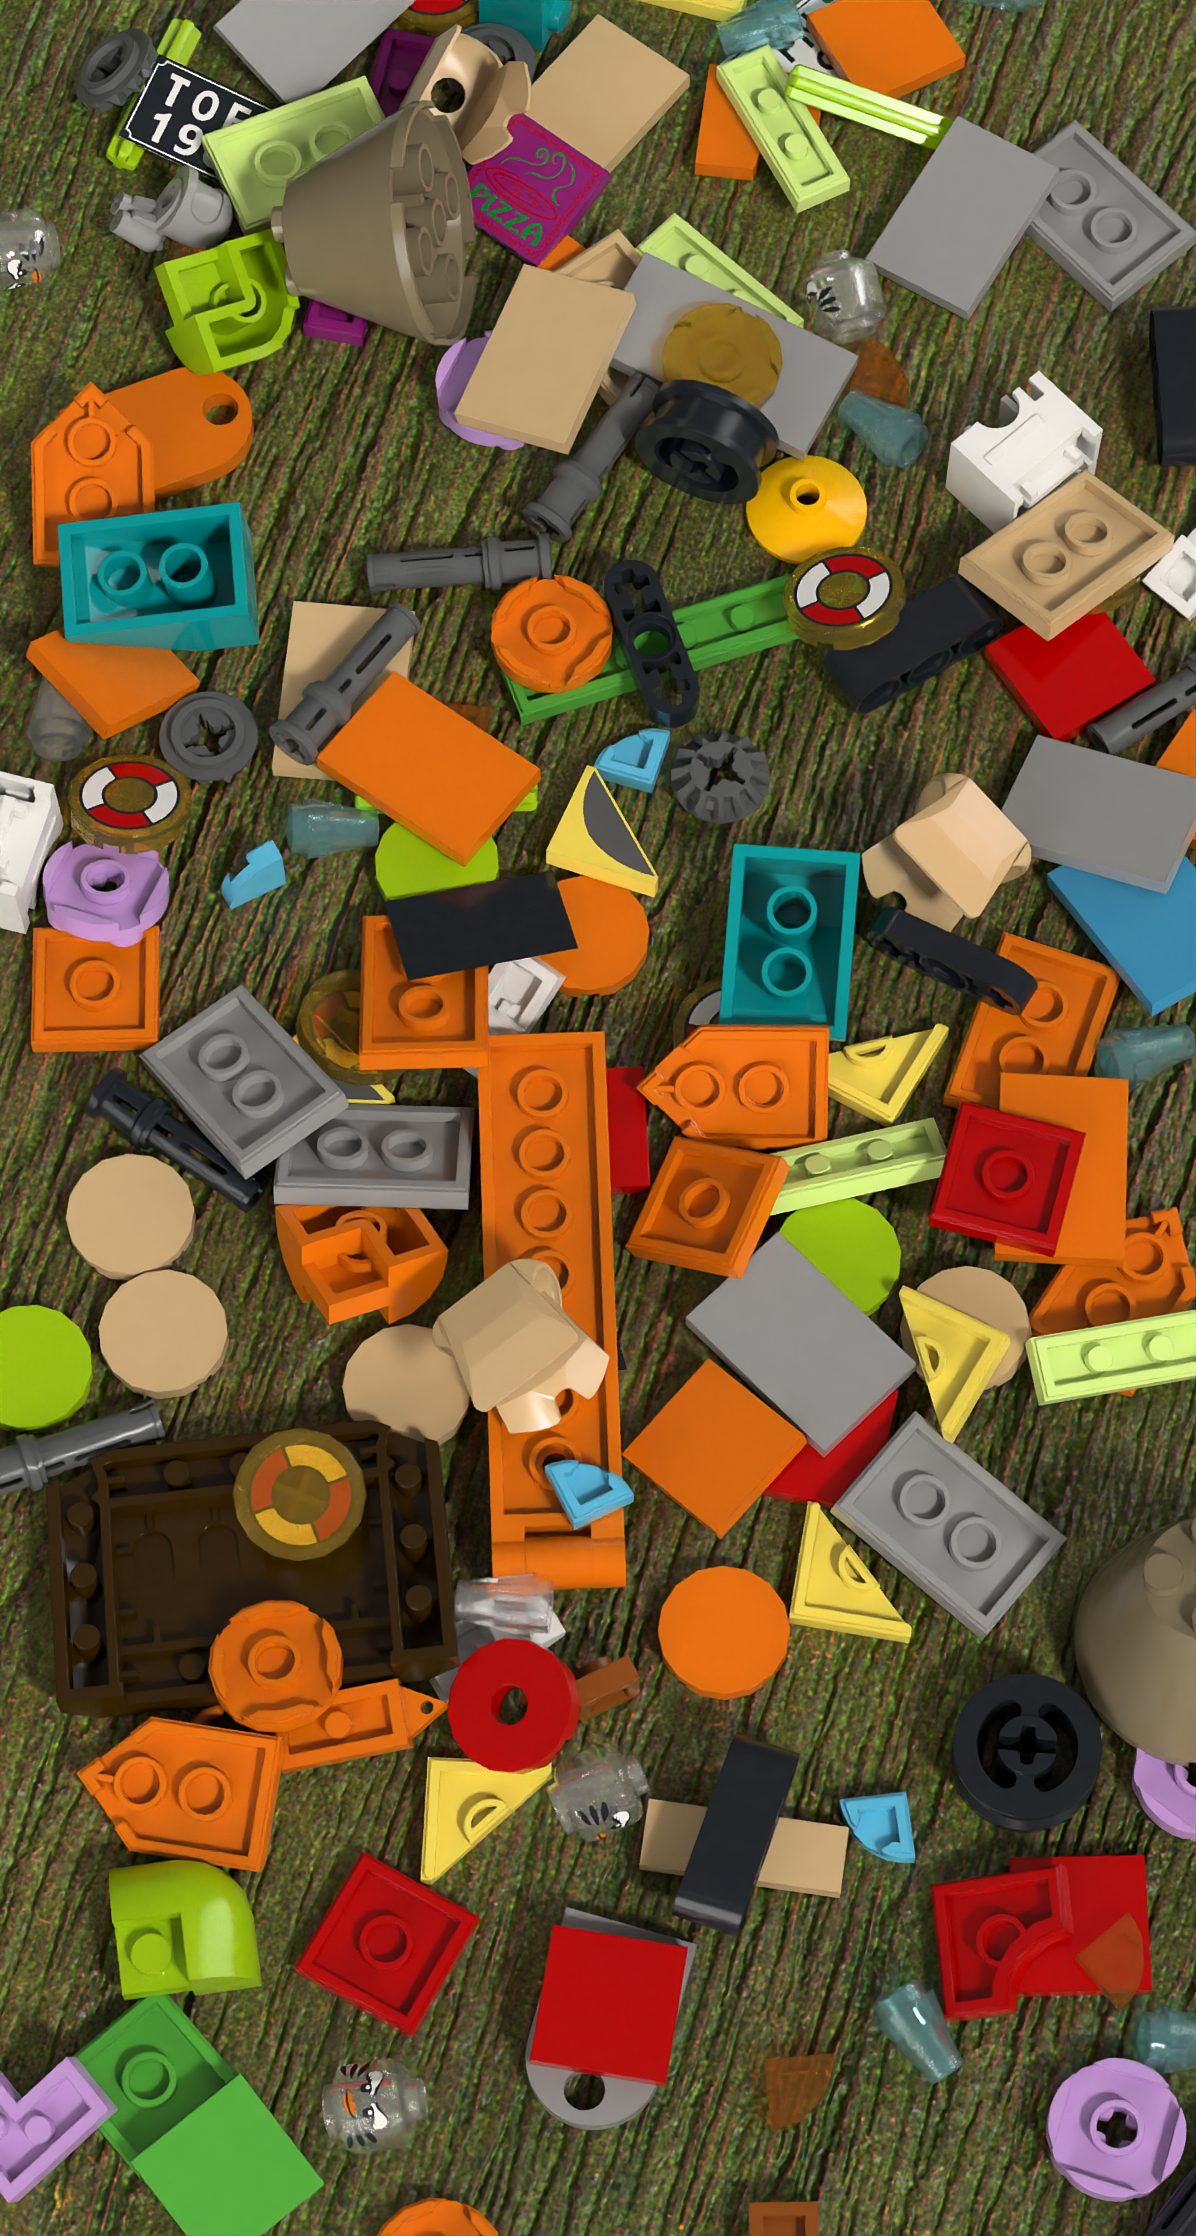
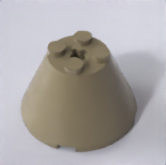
M431 100L413 101L289 179L286 183L283 206H274L272 208L271 228L275 241L277 243H284L287 258L285 281L291 296H305L436 346L454 345L461 340L466 332L475 295L476 276H465V244L476 243L470 186L461 149L447 116H434L429 110L434 108V102Z
M1196 1517L1154 1528L1130 1540L1115 1551L1092 1577L1083 1594L1078 1608L1074 1634L1078 1675L1089 1701L1101 1719L1117 1735L1135 1748L1138 1747L1156 1759L1188 1767L1189 1762L1196 1763Z

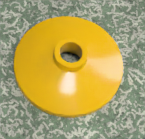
M806 455L804 461L793 456L773 463L761 472L762 483L756 496L746 503V517L751 534L766 552L787 563L811 566L825 558L845 554L856 544L865 527L867 503L860 483L845 467L824 457ZM811 496L818 499V501L812 505H804L797 498Z

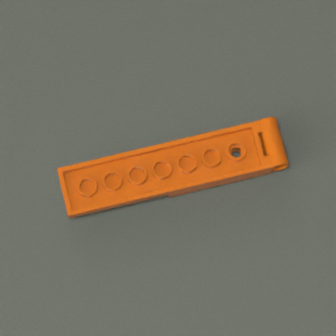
M605 1032L489 1035V1067H478L484 1281L510 1261L534 1259L548 1264L555 1272L560 1284L563 1310L609 1355L605 1376L592 1398L586 1399L571 1388L564 1389L557 1394L556 1402L562 1418L554 1426L534 1432L510 1434L496 1406L488 1411L493 1592L626 1587L623 1507L574 1530L544 1473L545 1466L564 1460H576L578 1463L590 1464L608 1472L611 1471L622 1478Z

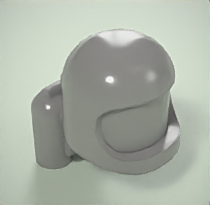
M186 164L168 183L157 200L137 195L132 197L123 191L119 192L110 208V213L115 215L110 224V231L145 252L161 251L166 236L191 249L208 250L221 243L229 232L234 216L233 205L229 196L224 191L212 188L198 180V171Z

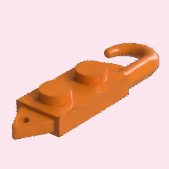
M397 1678L339 1690L331 1706L311 1724L286 1733L258 1732L254 1729H251L250 1732L284 1738V1757L281 1773L286 1774L413 1748L412 1740L446 1711L448 1704L442 1700L403 1687V1683ZM428 1703H432V1712L429 1714H424V1706ZM220 1704L204 1708L191 1719L190 1723L208 1725L211 1721L221 1717L224 1709Z

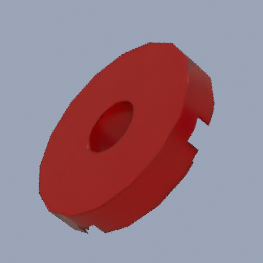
M503 1638L481 1646L462 1663L450 1686L447 1714L453 1737L469 1759L491 1771L526 1774L546 1767L558 1756L556 1753L563 1747L565 1741H570L578 1725L580 1696L574 1674L565 1662L559 1660L550 1649L530 1640ZM520 1688L527 1698V1711L518 1723L508 1725L501 1714V1703L509 1691Z

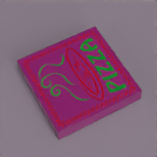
M524 113L513 115L507 125V130L513 137V141L492 158L473 165L467 176L472 198L475 227L529 265L537 267L566 235L569 236L611 181L612 177L606 169Z

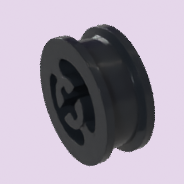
M685 379L664 383L658 389L653 399L652 406L655 418L645 421L640 426L635 437L636 451L642 461L662 480L680 491L699 499L731 505L742 504L752 500L762 483L759 467L771 462L779 448L778 433L770 420L754 405L719 386Z
M1014 1674L996 1679L982 1687L969 1699L957 1720L951 1752V1767L955 1784L966 1804L979 1817L998 1828L1018 1833H1034L1052 1829L1072 1818L1091 1795L1101 1763V1733L1097 1720L1084 1699L1062 1682L1037 1674ZM1004 1716H1013L1014 1718L1008 1721L1000 1731L995 1766L1001 1780L1011 1788H1003L989 1778L979 1761L977 1753V1743L982 1733L991 1723ZM1043 1719L1051 1720L1065 1732L1071 1742L1075 1757V1766L1066 1780L1046 1792L1039 1791L1037 1788L1043 1786L1052 1775L1056 1758L1054 1753L1057 1736L1053 1728ZM1020 1742L1032 1744V1751L1035 1755L1033 1764L1026 1765L1020 1763V1755L1017 1752Z

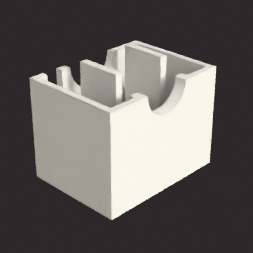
M1040 371L1029 378L1028 382L1033 385L1031 397L1018 387L1012 392V397L1016 400L1017 404L1007 395L1001 398L998 419L1005 427L989 428L977 421L972 426L968 425L964 429V433L951 443L945 488L994 534L1084 469L1093 475L1095 474L1103 429Z
M1 771L0 928L26 934L30 924L27 912L29 908L35 909L38 882L47 857H51L54 853L64 823L53 784Z

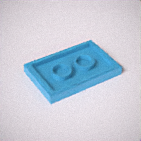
M1184 856L1167 895L1064 865L1047 873L1048 887L1151 1016L1158 1014L1196 992V868L1186 856Z

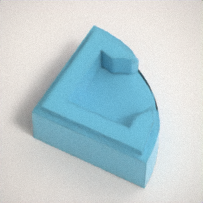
M655 728L639 730V734L626 737L614 745L610 744L604 748L593 767L597 769L601 778L605 781L652 793L670 742V731Z
M268 840L247 853L246 859L249 865L236 877L230 873L225 876L221 885V893L230 910L286 884L283 858L273 840L270 842Z
M564 1460L545 1466V1474L574 1530L634 1502V1494L621 1477L611 1471L608 1472L590 1464L578 1463L576 1460Z
M906 1792L839 1800L840 1814L845 1826L849 1827L851 1836L865 1850L887 1861L897 1863L915 1862L916 1857Z

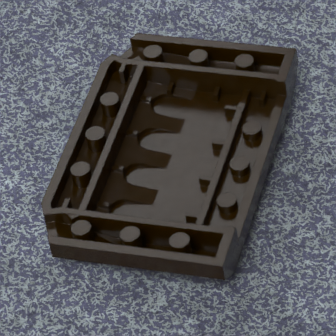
M361 1420L109 1450L90 1461L91 1469L61 1486L58 1480L46 1487L56 1703L61 1713L92 1718H106L219 1704L208 1673L210 1648L217 1634L219 1633L220 1637L223 1629L230 1624L229 1619L241 1609L265 1600L295 1601L307 1606L310 1612L317 1614L321 1619L323 1617L331 1625L344 1660L342 1685L339 1690L397 1678L402 1683L430 1680L460 1666L441 1452L438 1441L425 1438L424 1443L392 1432L389 1425L373 1420ZM300 1441L322 1445L338 1455L351 1474L355 1490L353 1510L344 1528L328 1542L306 1549L286 1547L268 1538L256 1525L248 1503L249 1482L253 1471L263 1457L281 1445ZM307 1469L292 1470L285 1474L277 1484L275 1491L276 1503L279 1510L286 1517L295 1521H307L319 1515L324 1509L327 1501V1488L322 1478L315 1472Z

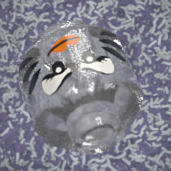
M34 208L0 212V290L45 283L49 279L52 267H59L60 247L53 222L51 220L44 221L39 212Z
M848 250L833 251L819 257L815 261L817 268L811 271L802 282V291L814 331L821 336L831 337L834 344L853 343L874 334L878 330L876 324L886 314V302L873 262L865 258L851 257Z
M600 1743L559 1762L554 1769L555 1783L546 1786L552 1805L566 1834L570 1835L577 1831L581 1838L589 1842L597 1841L637 1823L642 1818L644 1810L640 1795L651 1791L647 1777L636 1754L634 1753L623 1758L619 1750L610 1743Z
M386 2058L341 2066L336 2071L332 2084L324 2085L322 2109L326 2130L332 2140L340 2139L342 2145L353 2154L401 2148L410 2144L416 2132L417 2121L426 2120L428 2116V2098L422 2078L412 2079L407 2067L398 2058Z

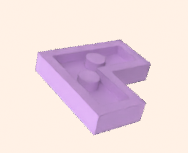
M76 2056L66 2057L23 2098L0 2070V2193L8 2203L19 2202L118 2110Z

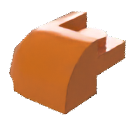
M282 1204L275 1207L278 1240L292 1284L302 1303L313 1300L329 1325L377 1309L389 1325L418 1309L432 1296L443 1279L448 1249L419 1208Z

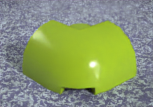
M272 228L226 241L209 250L164 262L154 268L174 326L166 330L165 333L175 354L186 368L198 376L215 374L261 360L284 347L282 343L291 332L294 312L300 308L298 296L293 297L288 292L285 281L287 258L282 243L275 241Z
M170 1860L109 1869L111 1916L115 1927L121 1989L124 2000L193 1991L194 1995L198 1996L262 1986L254 1917L245 1891L228 1872L205 1862L190 1860Z

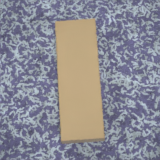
M649 1799L639 1870L684 1876L708 1807ZM780 1817L756 1886L840 1898L849 1827Z

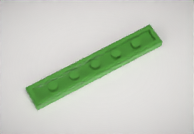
M807 569L672 610V615L694 671L834 628L808 620L798 611L795 605L794 589L797 581ZM842 572L830 576L822 583L819 589L820 599L826 605L835 608L852 606L863 598L855 575L851 572ZM614 629L609 659L600 674L580 688L559 694L534 692L513 682L501 669V675L521 726L637 690ZM649 631L640 634L635 639L634 646L644 655L656 656L668 648L669 642L662 634ZM669 670L660 674L662 681L669 680Z

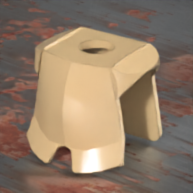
M455 24L434 40L399 110L413 101L431 100L432 88L442 78L456 80L464 91V100L461 107L453 113L441 112L435 106L429 110L434 116H447L458 140L462 158L468 163L475 165L492 158L513 141V137L507 130V125L513 115L527 113L530 110L531 80L527 64L524 61H508L503 65L499 57L489 47L471 36L460 33L462 26Z
M943 773L933 777L925 785L919 796L914 816L895 828L892 834L862 853L863 873L872 897L878 899L894 891L898 892L906 900L903 911L948 932L953 930L963 914L970 919L978 917L998 886L1023 875L1028 870L1031 862V847L1028 839L971 778L957 773Z
M518 1259L506 1263L439 1315L433 1326L432 1338L435 1347L456 1359L474 1407L481 1412H487L496 1406L510 1434L534 1432L558 1424L562 1417L556 1402L557 1394L564 1389L571 1388L586 1399L592 1398L605 1376L609 1361V1355L563 1310L560 1284L553 1269L548 1264L534 1259Z

